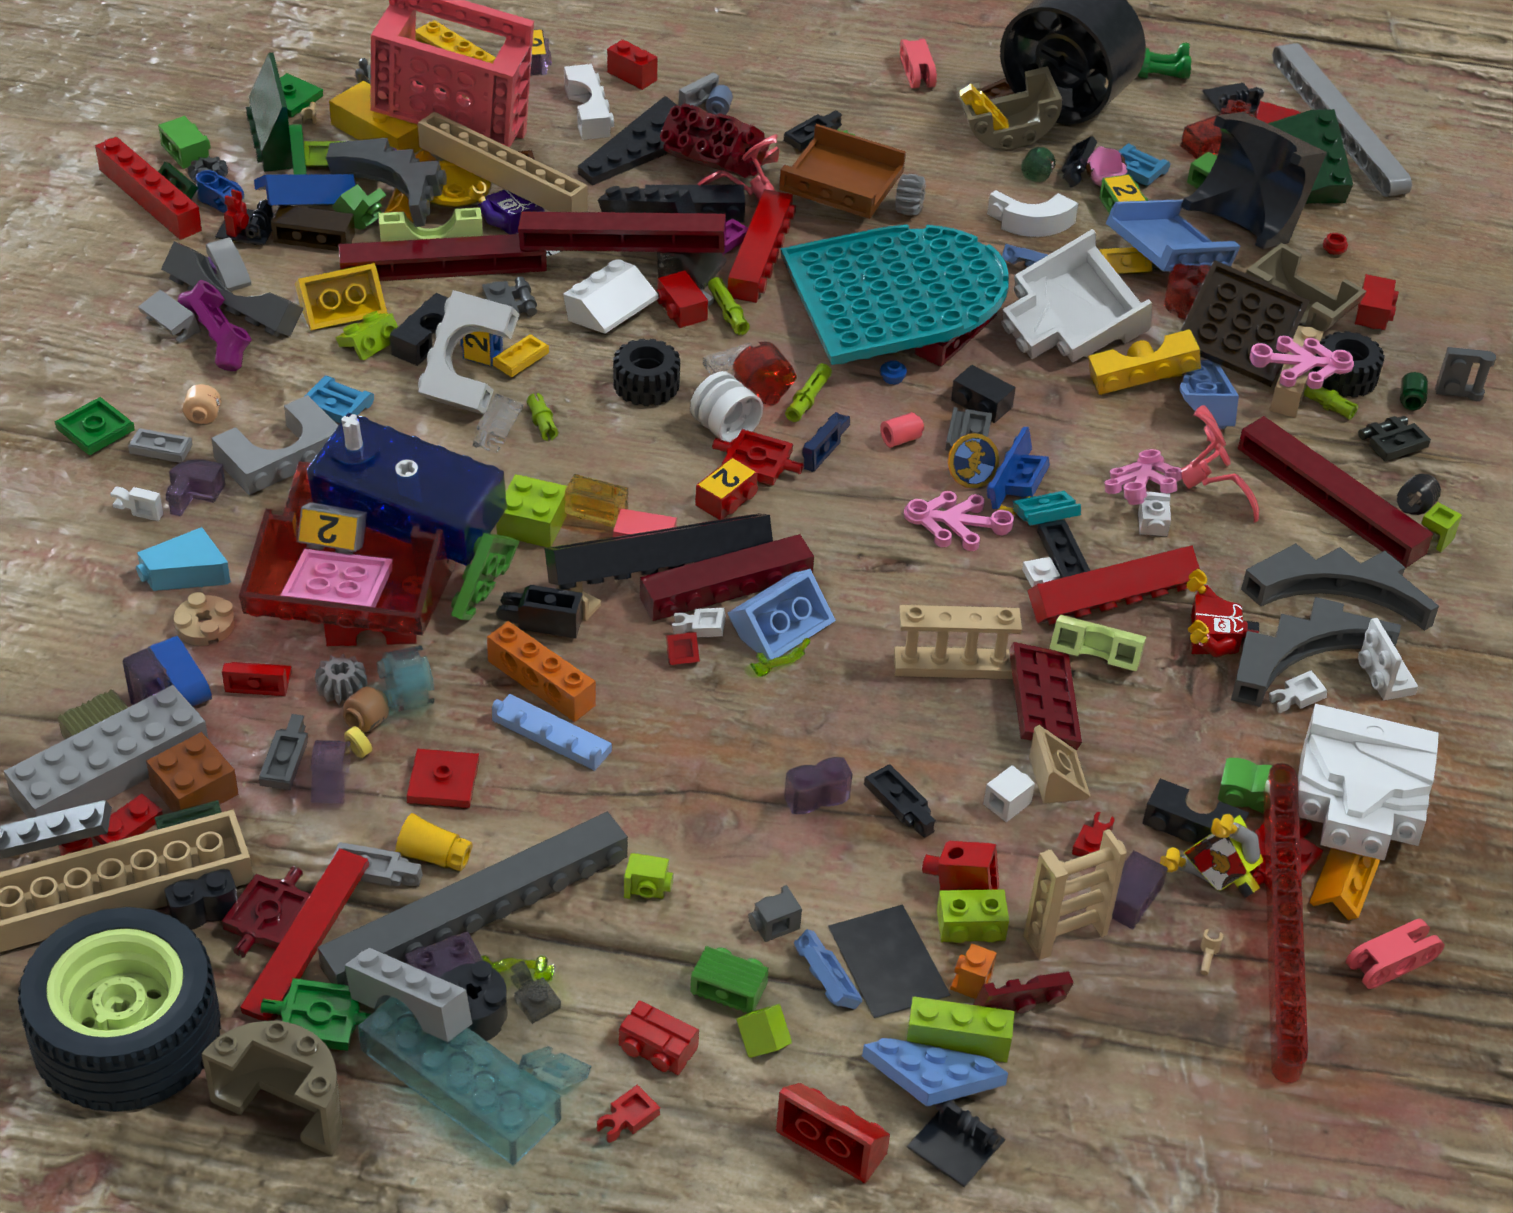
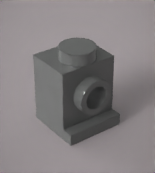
M786 885L781 887L780 894L767 896L756 902L754 912L749 913L748 918L752 929L755 932L759 931L764 941L768 942L799 930L802 908Z

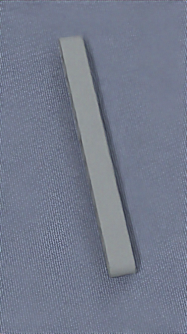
M1300 44L1275 46L1272 53L1274 64L1312 110L1335 109L1344 149L1384 197L1408 194L1412 188L1410 175Z

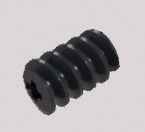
M1421 473L1414 475L1400 488L1397 494L1399 508L1403 513L1412 515L1426 513L1438 501L1441 495L1440 484L1435 477L1429 474Z

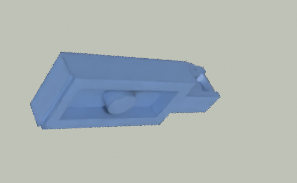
M1005 244L1002 253L1005 261L1013 265L1019 261H1024L1026 267L1048 256L1044 253Z
M806 929L794 941L799 956L806 957L811 965L809 967L810 972L821 981L827 990L825 995L832 1004L856 1009L863 1002L859 992L833 952L825 949L814 931Z

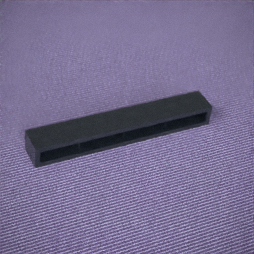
M757 513L544 548L549 583L559 585V589H570L577 587L576 582L587 581V584H599L604 582L605 577L614 576V580L631 578V573L641 571V575L658 573V568L668 567V570L677 568L687 563H695L773 541L770 515Z

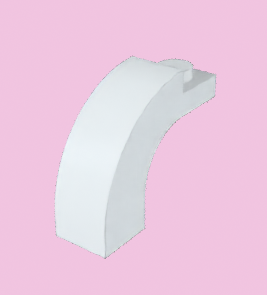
M995 190L989 197L987 215L1001 221V229L1021 236L1044 237L1061 233L1075 224L1078 203L1058 193L1044 203L1026 204Z

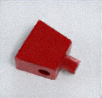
M948 841L945 843L940 857L925 855L922 872L939 876L940 891L998 889L999 873L996 844Z

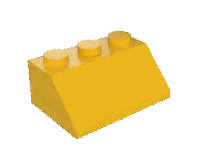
M375 263L299 278L295 282L299 303L304 308L302 312L310 331L363 320V316L377 311L378 314L387 313Z

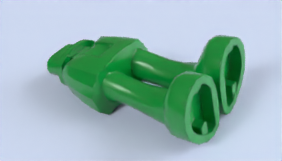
M1181 43L1175 54H1158L1150 52L1146 48L1144 63L1137 77L1148 79L1149 73H1158L1179 79H1189L1191 74L1190 44Z

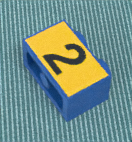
M481 331L467 334L460 339L463 359L492 367L493 358L503 352V337Z

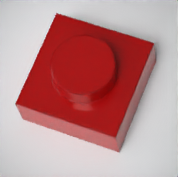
M697 632L665 635L669 665L700 662Z

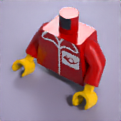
M1196 569L1189 574L1190 580L1187 582V589L1189 591H1197L1190 614L1191 626L1188 627V631L1191 633V654H1211L1215 658L1227 654H1236L1239 652L1242 638L1246 637L1247 631L1259 633V622L1243 621L1242 606L1217 596L1208 585H1205L1207 583L1205 573L1200 569Z

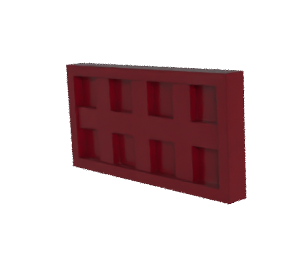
M1013 642L1009 653L1020 739L1032 741L1034 728L1040 725L1075 750H1078L1082 743L1069 654Z

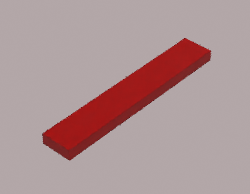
M340 848L338 849L240 1006L243 1014L261 1021H274L278 1014L260 1012L262 999L283 1001L290 991L292 979L301 978L317 952L318 947L322 944L369 867L367 858Z

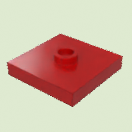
M417 748L407 791V803L470 808L479 765V754Z

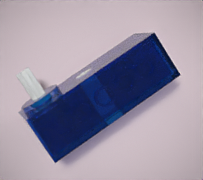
M349 412L342 418V422L307 468L313 503L367 512L365 527L465 566L470 564L475 556L473 548L477 539L480 536L482 537L483 533H491L507 509L504 471L493 465H486L473 460L467 455L457 454L443 446H436L421 440L417 436L407 435L390 426H383L370 421L364 416H357Z

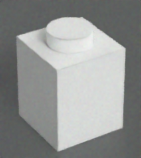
M1011 765L987 783L983 805L1007 822L1032 803L1035 782L1028 775Z

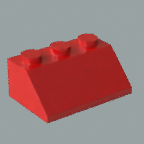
M802 1083L783 1087L779 1092L776 1132L866 1184L888 1153L890 1134L877 1123L868 1122L856 1115L849 1107L840 1106L826 1098L819 1090L809 1088Z

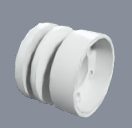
M725 371L710 375L698 386L690 402V411L692 416L701 422L703 426L710 429L711 433L717 438L731 442L738 437L742 429L753 432L762 417L763 403L757 395Z

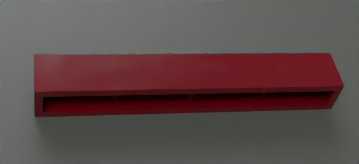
M521 211L518 226L520 250L725 253L726 214Z
M518 234L339 244L340 270L375 263L379 281L547 271L546 251L520 250Z
M1263 416L1242 429L1238 444L1239 451L1382 552L1386 551L1405 568L1427 554L1433 537L1432 532L1274 422Z

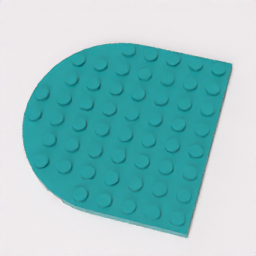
M909 225L888 226L780 248L783 262L831 365L845 364L859 359H869L887 353H897L910 348H921L938 342H948L952 338L963 335L989 320L1003 305L1009 290L1007 265L1004 258L992 245H984L978 242V237L943 226L926 225L924 229H909Z

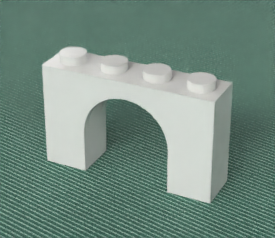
M453 290L451 297L445 302V315L442 323L440 322L436 328V341L434 347L428 352V364L425 373H422L419 378L418 392L427 399L486 415L494 390L486 383L456 374L452 364L454 348L464 336L478 331L511 339L520 314L511 306Z

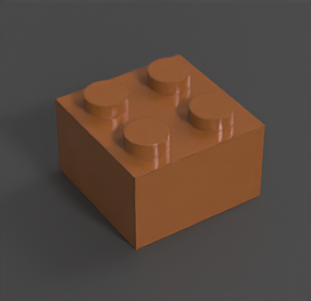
M202 732L146 760L152 788L182 823L188 822L239 795L235 769Z

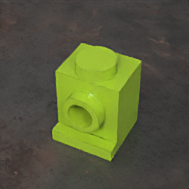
M630 853L624 876V898L630 899L631 894L646 898L663 899L665 891L671 892L674 873L669 872V859Z

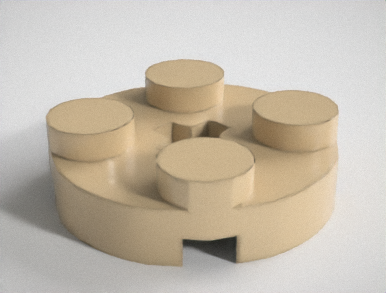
M201 592L192 593L189 595L188 600L183 602L174 613L175 629L178 631V636L184 642L195 646L209 645L208 641L217 638L218 642L226 639L235 627L232 603L217 596L205 595ZM203 618H209V619H210V620H204L203 622H199V620H200V619H203Z

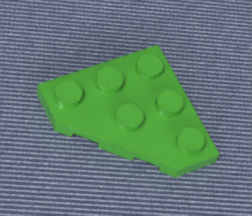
M483 533V536L477 539L473 548L475 553L473 561L467 565L463 572L462 580H464L461 591H458L452 600L451 607L453 611L451 616L461 620H471L476 613V608L473 606L481 600L485 601L496 585V582L493 581L494 578L500 574L504 575L508 570L520 541L508 536Z

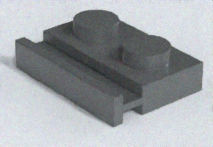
M954 407L945 450L949 451L960 437L970 433L982 434L988 437L992 413L968 409L965 412L957 411L958 408Z

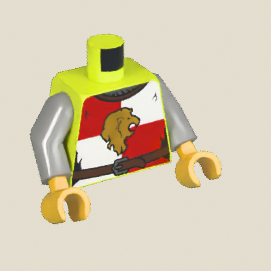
M1225 814L1222 816L1221 821L1215 818L1211 827L1212 833L1183 852L1184 856L1180 857V851L1172 847L1167 850L1166 856H1161L1160 868L1163 871L1175 872L1179 868L1181 871L1196 875L1210 883L1218 891L1234 882L1243 897L1246 898L1261 888L1250 873V871L1263 863L1258 835L1247 828L1240 815L1233 818L1232 815Z

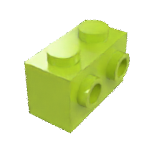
M1005 890L939 891L937 918L941 942L1006 941L1009 915Z

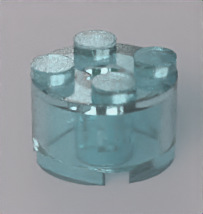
M421 645L385 652L382 655V659L376 662L379 678H385L387 690L383 691L388 699V706L397 713L434 704L435 697L429 699L428 691L434 690L432 673L427 656L420 657L419 652L424 650Z

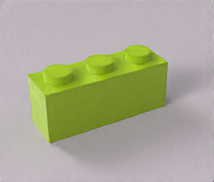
M912 997L907 1041L985 1056L993 1061L1007 1063L1012 1042L1014 1011Z

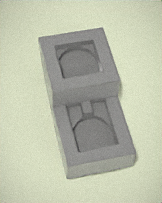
M230 237L206 244V252L216 267L217 277L226 289L234 291L251 286L247 269Z

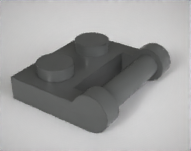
M1447 347L1435 386L1436 394L1468 397L1473 401H1481L1485 394L1484 385L1490 367L1495 363L1496 355L1491 351ZM1473 362L1480 363L1474 384H1467Z

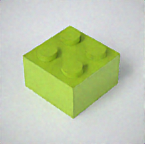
M515 474L496 509L497 535L508 536L518 541L543 547H552L569 512V486Z

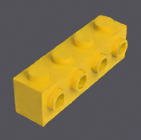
M435 20L417 28L415 31V41L492 64L496 58Z

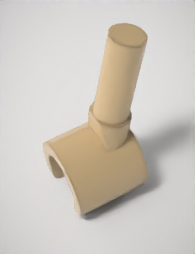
M311 102L309 107L302 109L303 123H305L306 119L310 118L313 124L317 123L315 102Z
M1206 929L1203 933L1200 948L1204 952L1200 971L1202 975L1209 974L1214 954L1220 951L1223 940L1221 932L1218 939L1208 937L1209 929Z

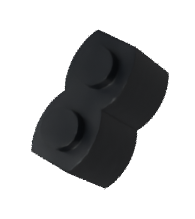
M228 869L209 872L198 879L181 880L164 889L169 915L179 920L180 923L187 925L190 930L201 927L207 921H222L238 900L236 886Z

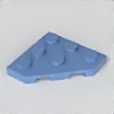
M882 1038L877 1042L864 1044L862 1057L925 1106L1006 1085L1008 1072L995 1064L992 1059L985 1056L893 1038Z

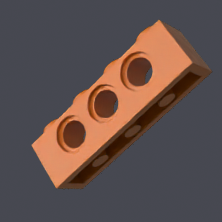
M507 621L487 636L488 662L573 722H576L596 706L595 680L511 622Z

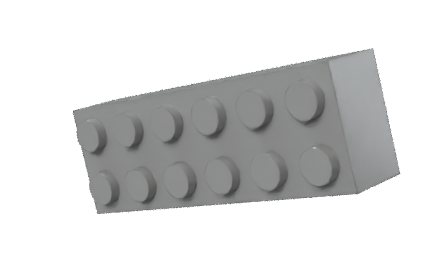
M172 685L4 770L10 796L28 819L108 800L149 778L146 760L200 732L208 738L206 722L175 686Z

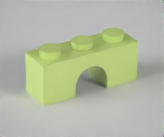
M1060 615L1056 620L1049 649L1075 656L1090 654L1106 659L1109 665L1137 671L1146 636Z

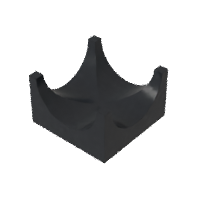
M1245 112L1217 115L1213 125L1221 129L1222 135L1218 156L1207 178L1193 194L1183 199L1181 208L1187 211L1214 214L1245 227L1257 236L1255 245L1262 249L1275 247L1280 243L1288 244L1327 152Z

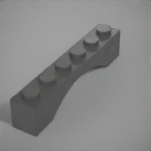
M175 241L161 270L170 274L168 279L180 285H183L184 282L189 284L188 290H192L199 280L210 283L218 289L225 299L223 303L227 305L225 308L227 311L238 316L241 313L245 314L244 320L256 326H259L260 323L265 325L264 331L279 337L280 333L291 336L304 309L288 299L271 292L248 297L233 294L218 280L207 256Z

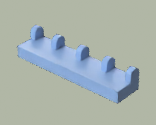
M511 694L503 701L496 699L492 705V721L594 771L612 752V743Z

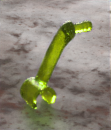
M804 638L800 647H795L789 654L768 660L764 653H758L756 657L760 662L756 664L751 663L750 666L759 677L766 676L772 668L795 662L805 655L804 650L810 644V639Z
M483 955L480 958L481 961L490 963L492 968L498 973L513 968L534 969V978L541 982H549L554 976L555 966L547 965L548 959L545 956H539L536 960L505 958L493 963L489 960L488 956Z

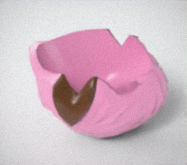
M1102 146L1093 151L1086 165L1088 177H1091L1094 184L1101 187L1102 178L1126 175L1128 172L1125 158L1120 152Z

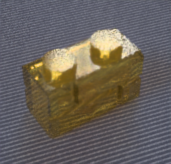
M574 474L565 490V514L576 516L583 520L599 522L605 526L615 527L621 508L628 509V488Z

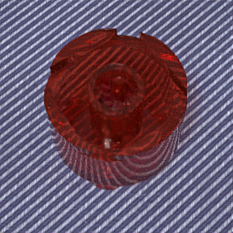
M1176 264L1169 275L1164 298L1165 308L1170 313L1173 310L1178 313V318L1186 320L1211 266L1205 264L1200 266Z
M763 341L759 342L761 344L753 348L750 345L740 352L733 363V370L735 371L733 377L757 395L763 404L773 406L780 401L781 397L796 381L797 375L780 350L773 343Z

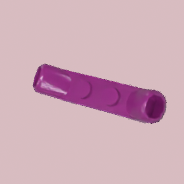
M199 280L192 290L182 292L178 296L177 302L194 313V316H199V322L207 328L209 337L217 343L215 364L226 371H237L242 367L244 350L252 339L245 329L229 323L219 309L225 299L218 289L204 280Z

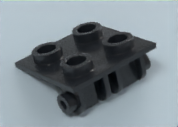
M1243 82L1202 91L1222 115L1239 112L1252 113L1257 110L1260 99L1264 96L1263 89L1258 87L1249 89Z
M262 200L258 202L257 210L246 209L249 222L245 229L236 237L226 234L224 219L215 238L225 239L230 237L232 241L265 245L272 232L271 221L275 215L272 206L268 204V200Z
M949 1100L936 1105V1110L938 1111L936 1115L908 1144L907 1148L965 1187L1005 1142V1138L997 1133V1129H991L980 1122L978 1116H971L972 1113L969 1110L964 1111L954 1104V1100Z

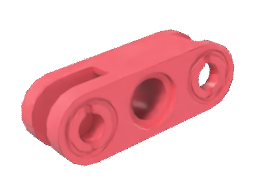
M925 38L915 41L902 39L900 41V58L911 88H919L922 78H924L927 87H935L937 82L936 67Z
M1416 919L1356 947L1348 955L1346 964L1351 970L1360 968L1365 974L1362 983L1367 989H1373L1433 961L1443 951L1445 944L1437 935L1425 938L1430 931V927L1423 919Z

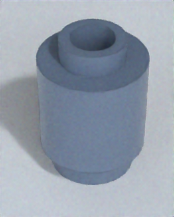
M725 85L714 87L706 102L708 113L726 115L733 100L731 90Z

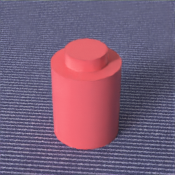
M911 412L883 421L880 426L883 441L891 448L921 438L924 431V423L921 417Z

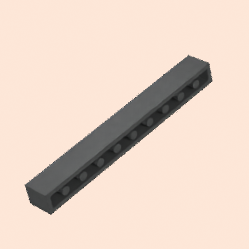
M607 811L319 946L320 968L330 983L349 986L344 965L369 947L404 963L418 960L424 954L434 949L445 947L457 938L478 931L482 926L497 919H503L510 913L526 905H532L553 892L562 891L568 885L583 878H589L601 869L618 864L628 856V836Z

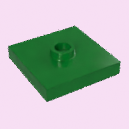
M289 73L280 77L289 117L295 116L302 109L310 106L311 102H316L323 97V89Z
M101 397L55 421L56 429L89 456L135 430L134 423Z

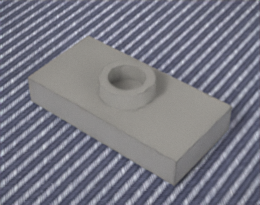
M713 72L679 89V106L686 103L697 107L707 102L711 90L719 85V76Z
M139 428L128 448L130 454L183 463L193 444L190 437Z

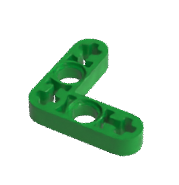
M302 124L289 125L293 172L294 174H306Z

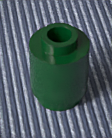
M1419 372L1407 373L1401 379L1400 401L1407 410L1416 411L1421 409L1427 401L1428 379Z

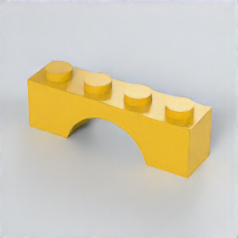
M1190 329L1165 335L1162 346L1154 353L1146 356L1129 357L1118 353L1114 349L1088 356L1090 376L1099 395L1201 369L1200 348Z

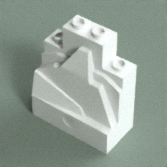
M1092 229L1015 275V286L1013 289L1019 300L1003 309V321H1001L1005 331L1009 335L1012 333L1016 338V344L1022 353L1027 352L1031 359L1057 345L1063 356L1067 355L1072 362H1075L1083 356L1088 357L1114 340L1121 339L1126 344L1151 329L1152 302L1148 299L1141 303L1097 249L1096 232Z
M1315 704L1301 752L1292 815L1323 823L1320 845L1367 857L1385 860L1391 840L1418 846L1426 823L1429 794L1434 781L1439 733Z

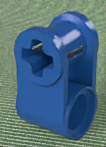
M204 170L196 175V185L199 187L197 195L200 202L225 213L228 210L225 204V196H232L231 189L242 192V200L244 199V191L238 183L211 170Z

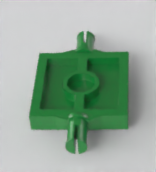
M296 978L292 979L290 991L283 1001L263 998L260 1010L261 1013L281 1015L282 1022L292 1023L311 1031L329 1049L348 1051L351 1035L357 1025L378 1028L380 1014L359 1012V1002L351 998L348 985Z

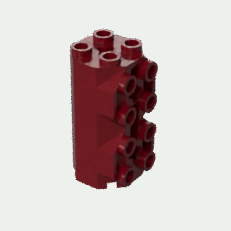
M684 103L681 106L675 105L670 109L661 130L660 138L664 142V151L674 157L720 171L725 170L730 174L747 178L750 175H757L758 171L751 157L746 161H743L742 157L750 148L763 141L765 134L755 126L743 123L735 117L721 113L714 115L705 112L699 107ZM769 146L758 153L757 160L760 166Z

